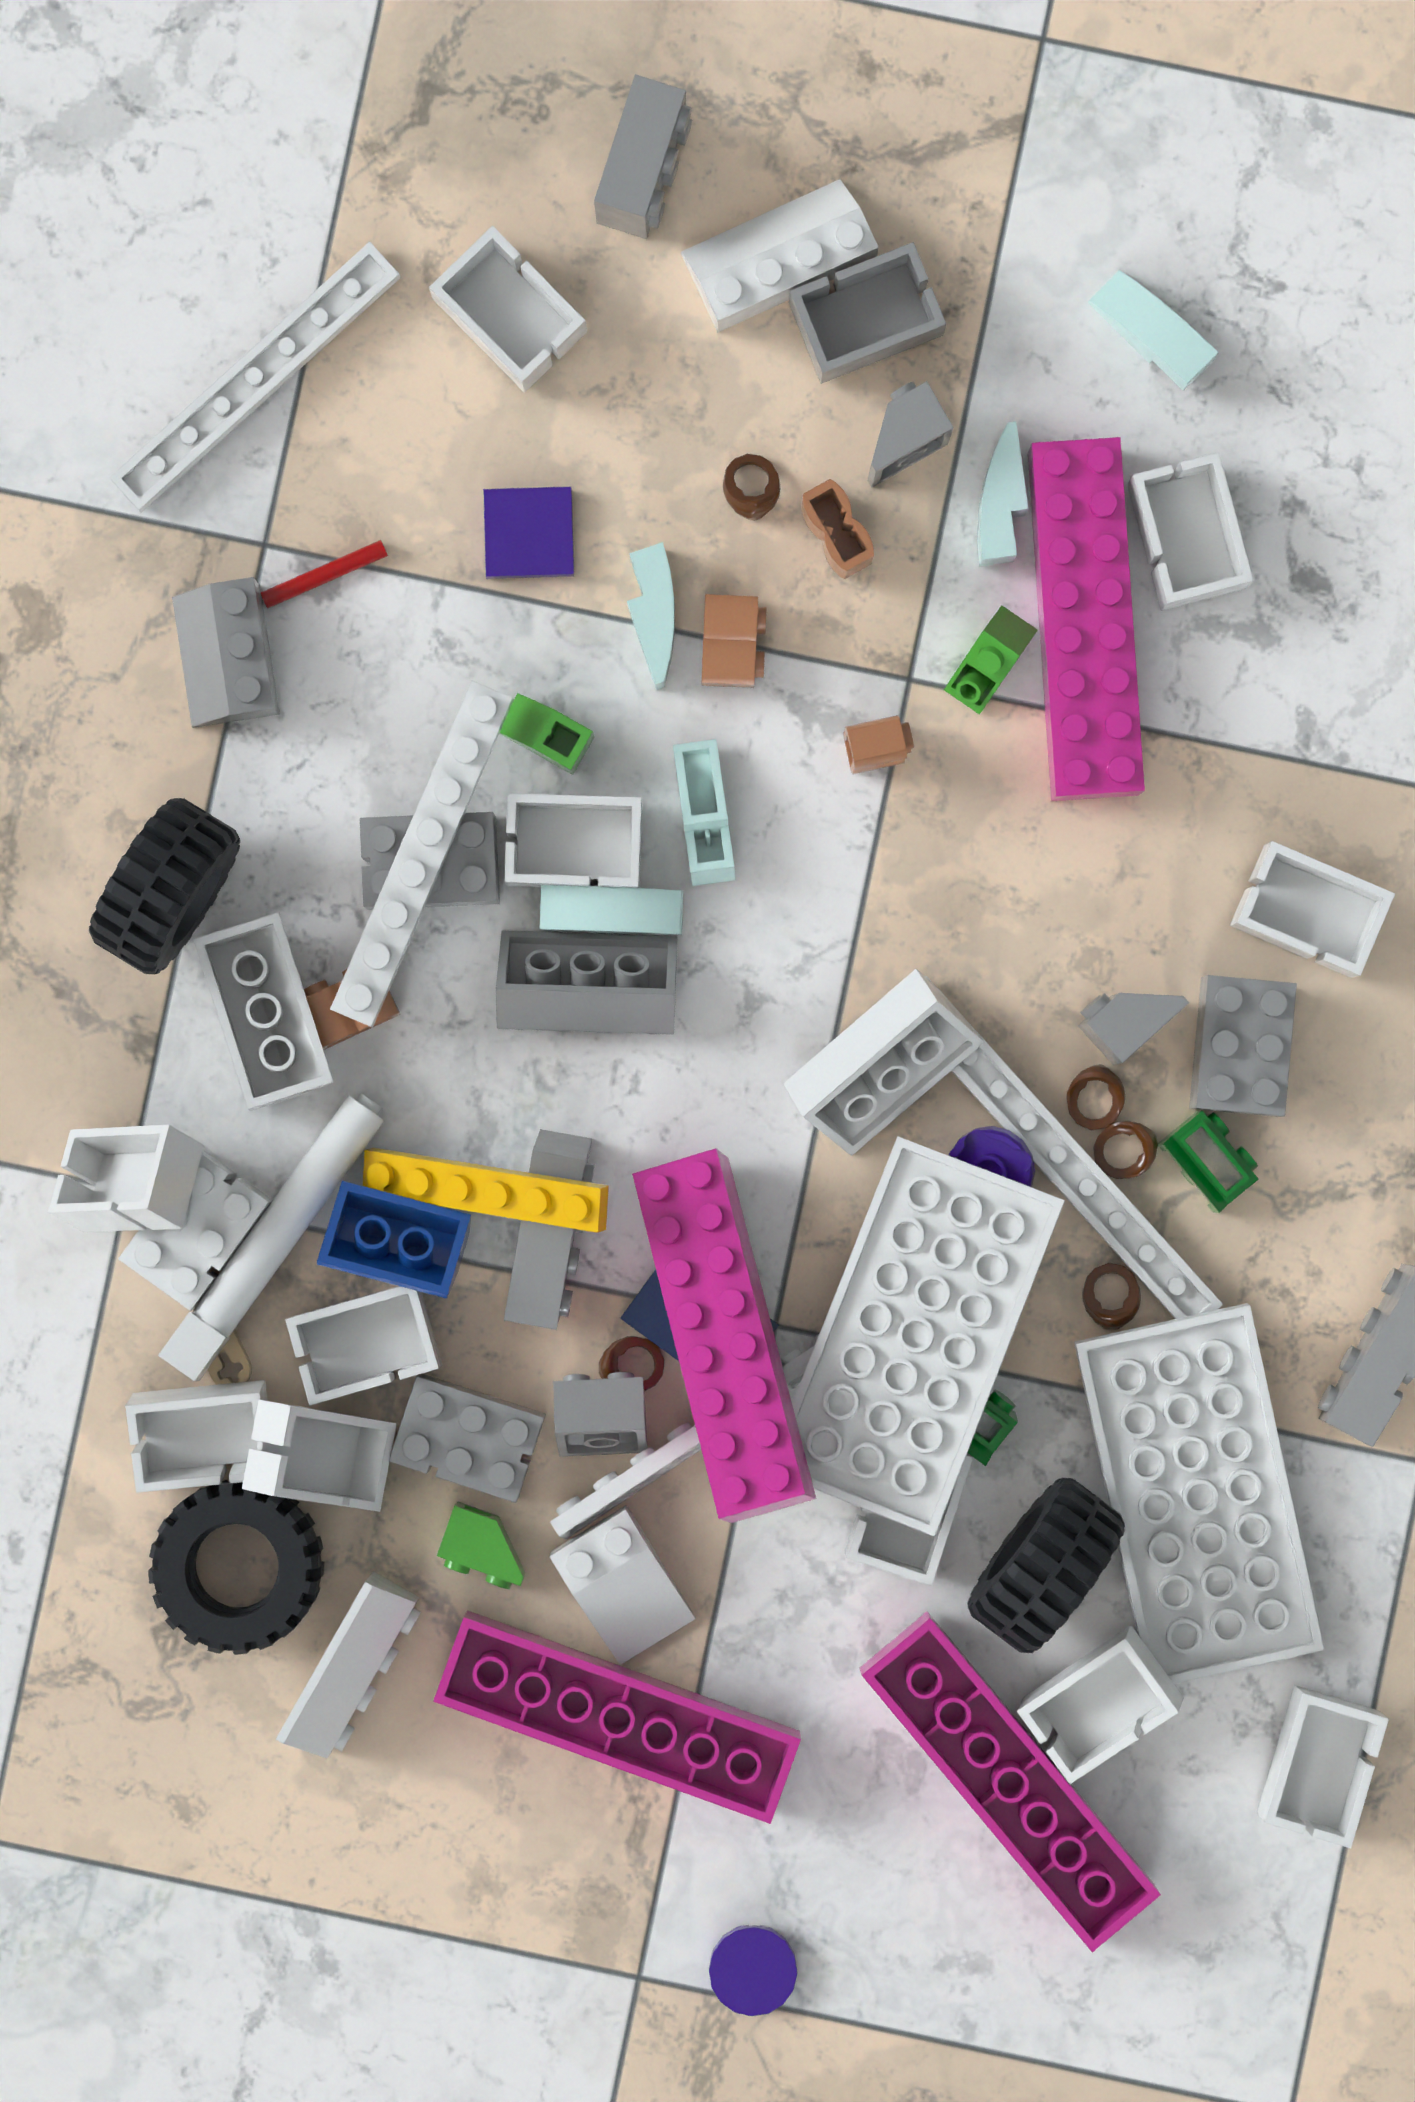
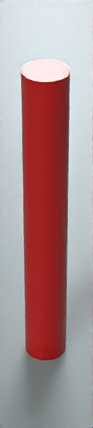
M379 540L260 593L268 609L387 557L388 554L382 541Z

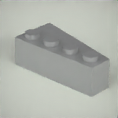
M540 1129L532 1150L529 1173L592 1183L595 1164L588 1163L592 1138ZM524 1220L520 1221L504 1321L556 1330L560 1316H569L573 1291L565 1290L567 1275H576L580 1249L573 1248L575 1232L583 1233V1230Z
M1401 1264L1399 1270L1393 1268L1389 1272L1381 1288V1291L1386 1293L1378 1309L1372 1307L1366 1314L1360 1330L1365 1332L1357 1348L1351 1346L1347 1350L1339 1366V1369L1344 1371L1336 1387L1333 1385L1328 1386L1318 1405V1408L1323 1410L1318 1419L1371 1447L1375 1445L1402 1400L1403 1393L1397 1390L1400 1384L1403 1382L1408 1385L1415 1378V1266Z

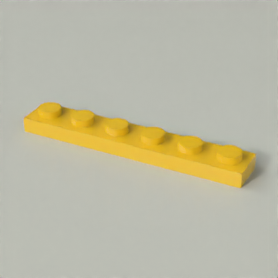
M374 1147L364 1150L363 1186L441 1207L596 1233L606 1230L609 1185Z

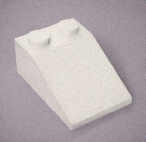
M627 1505L553 1549L550 1553V1559L570 1592L620 1665L696 1619Z

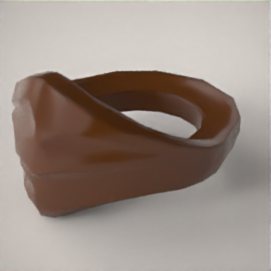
M745 454L733 459L725 470L723 492L727 502L734 511L748 520L755 521L765 516L774 508L779 499L781 487L779 475L773 464L763 456ZM746 465H756L762 468L768 476V484L765 487L764 494L755 497L745 496L743 491L736 486L734 480L736 471Z
M1102 1064L1093 1065L1081 1071L1073 1079L1067 1091L1066 1099L1069 1114L1076 1124L1089 1130L1104 1129L1113 1124L1125 1103V1090L1120 1078ZM1099 1080L1108 1084V1091L1112 1095V1106L1104 1117L1090 1119L1080 1112L1077 1100L1080 1091L1086 1087L1088 1081Z
M1131 1121L1115 1122L1100 1133L1093 1147L1095 1163L1107 1176L1115 1179L1140 1176L1151 1167L1156 1158L1158 1148L1157 1136L1151 1129L1141 1123ZM1122 1133L1129 1136L1136 1134L1142 1142L1144 1153L1138 1156L1136 1163L1122 1169L1108 1164L1103 1153L1107 1140L1114 1135Z
M1107 1263L1094 1268L1086 1277L1082 1291L1085 1310L1095 1323L1105 1329L1116 1330L1123 1327L1134 1318L1141 1302L1140 1287L1134 1274L1125 1266ZM1112 1273L1118 1274L1125 1279L1129 1292L1128 1297L1123 1302V1308L1116 1310L1102 1309L1101 1303L1095 1298L1094 1285L1101 1276Z
M627 1336L613 1342L604 1351L599 1361L600 1377L608 1379L609 1374L620 1372L618 1369V1356L625 1354L630 1348L642 1347L652 1355L654 1360L652 1375L643 1381L644 1391L656 1386L663 1376L665 1361L659 1347L649 1339L636 1336Z

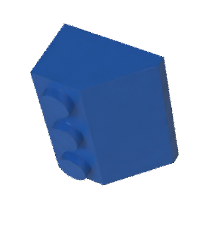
M342 1181L317 1259V1265L447 1299L458 1274L469 1237L471 1214Z

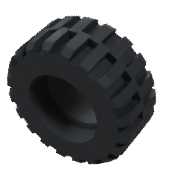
M185 798L168 800L165 805H162L156 811L153 817H150L139 835L137 834L126 854L122 856L116 870L105 885V890L99 897L95 906L96 910L90 920L89 933L94 943L144 974H159L161 970L167 968L170 961L177 957L180 950L192 937L196 928L199 927L210 906L216 900L221 887L226 882L228 873L233 867L236 860L235 857L240 849L239 844L241 841L236 830Z
M1057 1479L1053 1485H1050L1035 1500L1030 1509L1020 1518L1017 1525L1004 1539L1002 1545L995 1552L988 1566L980 1575L978 1583L973 1588L970 1594L971 1597L967 1602L971 1616L1018 1652L1033 1653L1039 1650L1066 1623L1069 1616L1079 1607L1086 1594L1099 1579L1098 1577L1107 1567L1112 1554L1120 1544V1538L1125 1532V1523L1121 1514L1075 1479Z
M223 1480L219 1485H210L196 1491L173 1508L172 1513L163 1520L157 1530L159 1535L151 1545L149 1557L153 1558L152 1567L148 1570L149 1584H154L156 1594L152 1597L157 1609L163 1607L168 1615V1618L165 1619L166 1623L173 1630L177 1627L186 1634L184 1640L194 1646L198 1643L207 1645V1651L221 1654L224 1650L233 1651L234 1655L247 1654L252 1649L259 1648L262 1650L272 1646L277 1640L286 1637L295 1629L309 1612L310 1607L318 1596L320 1580L324 1575L325 1562L321 1561V1551L324 1549L321 1536H316L312 1527L315 1522L310 1514H304L297 1506L300 1503L299 1501L242 1489L243 1482L230 1483L227 1480ZM241 1524L258 1530L270 1541L277 1554L279 1568L272 1590L264 1599L247 1607H230L218 1602L206 1592L197 1575L196 1557L202 1542L211 1532L226 1525Z

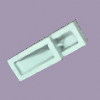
M1121 270L1088 301L1149 364L1153 361L1183 391L1214 361L1219 353L1177 313Z
M1016 421L1007 423L994 450L983 483L977 528L979 567L1014 562L1017 557L1012 518L1025 516L1029 507Z
M663 542L629 553L642 596L628 600L627 605L656 690L665 687L671 664L675 635L674 593L670 566Z
M712 739L673 745L692 886L736 880L717 740Z
M541 885L540 930L601 934L682 935V890Z

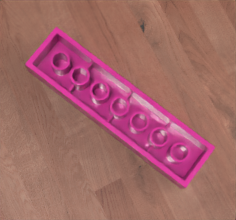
M1121 437L1032 443L1027 454L1051 801L1139 796L1145 791Z
M715 1148L633 1173L718 1518L734 1523L817 1499L729 1158Z
M468 1610L463 1617L433 1700L435 1703L769 1824L772 1822L801 1741L800 1731Z
M928 1611L860 1667L861 1675L1092 1953L1161 1895L1152 1880L1073 1785H1069L1053 1761Z

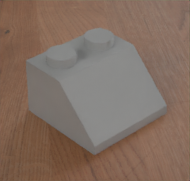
M927 381L917 387L914 382H910L890 395L892 401L887 405L868 476V482L871 487L876 486L948 445L954 427Z
M1104 993L1102 996L1099 995L1080 1012L1086 1019L1078 1027L1113 1065L1125 1062L1189 1002L1184 996L1118 993L1108 997Z
M615 1372L609 1374L608 1379H590V1376L585 1374H571L564 1376L563 1381H553L555 1437L560 1457L640 1453L648 1448L643 1377H634V1374L630 1372Z

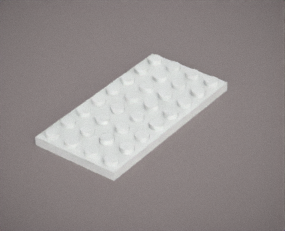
M897 1136L792 1402L814 1489L935 1537L1065 1200Z
M1245 1303L1075 1341L1076 1354L1109 1505L1121 1514L1125 1523V1532L1120 1538L1119 1551L1137 1633L1173 1684L1323 1651L1324 1645L1251 1306Z

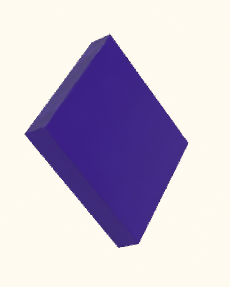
M571 487L483 489L486 579L574 577Z

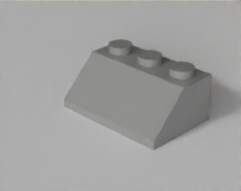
M254 577L211 583L172 597L193 728L280 715L263 602L260 593L261 589Z

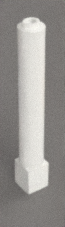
M362 1093L356 1100L349 1095L195 1309L187 1314L158 1355L191 1380H201L230 1339L231 1333L383 1124L384 1120L378 1116L383 1108Z

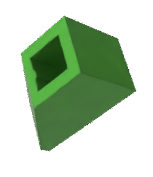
M1001 605L944 688V691L980 715L1038 630Z
M517 693L499 733L572 775L575 773L594 739L592 730L562 713Z
M457 1501L437 1553L438 1557L445 1559L444 1566L463 1574H469L470 1568L487 1574L485 1581L501 1588L510 1589L512 1583L521 1586L526 1572L500 1517Z

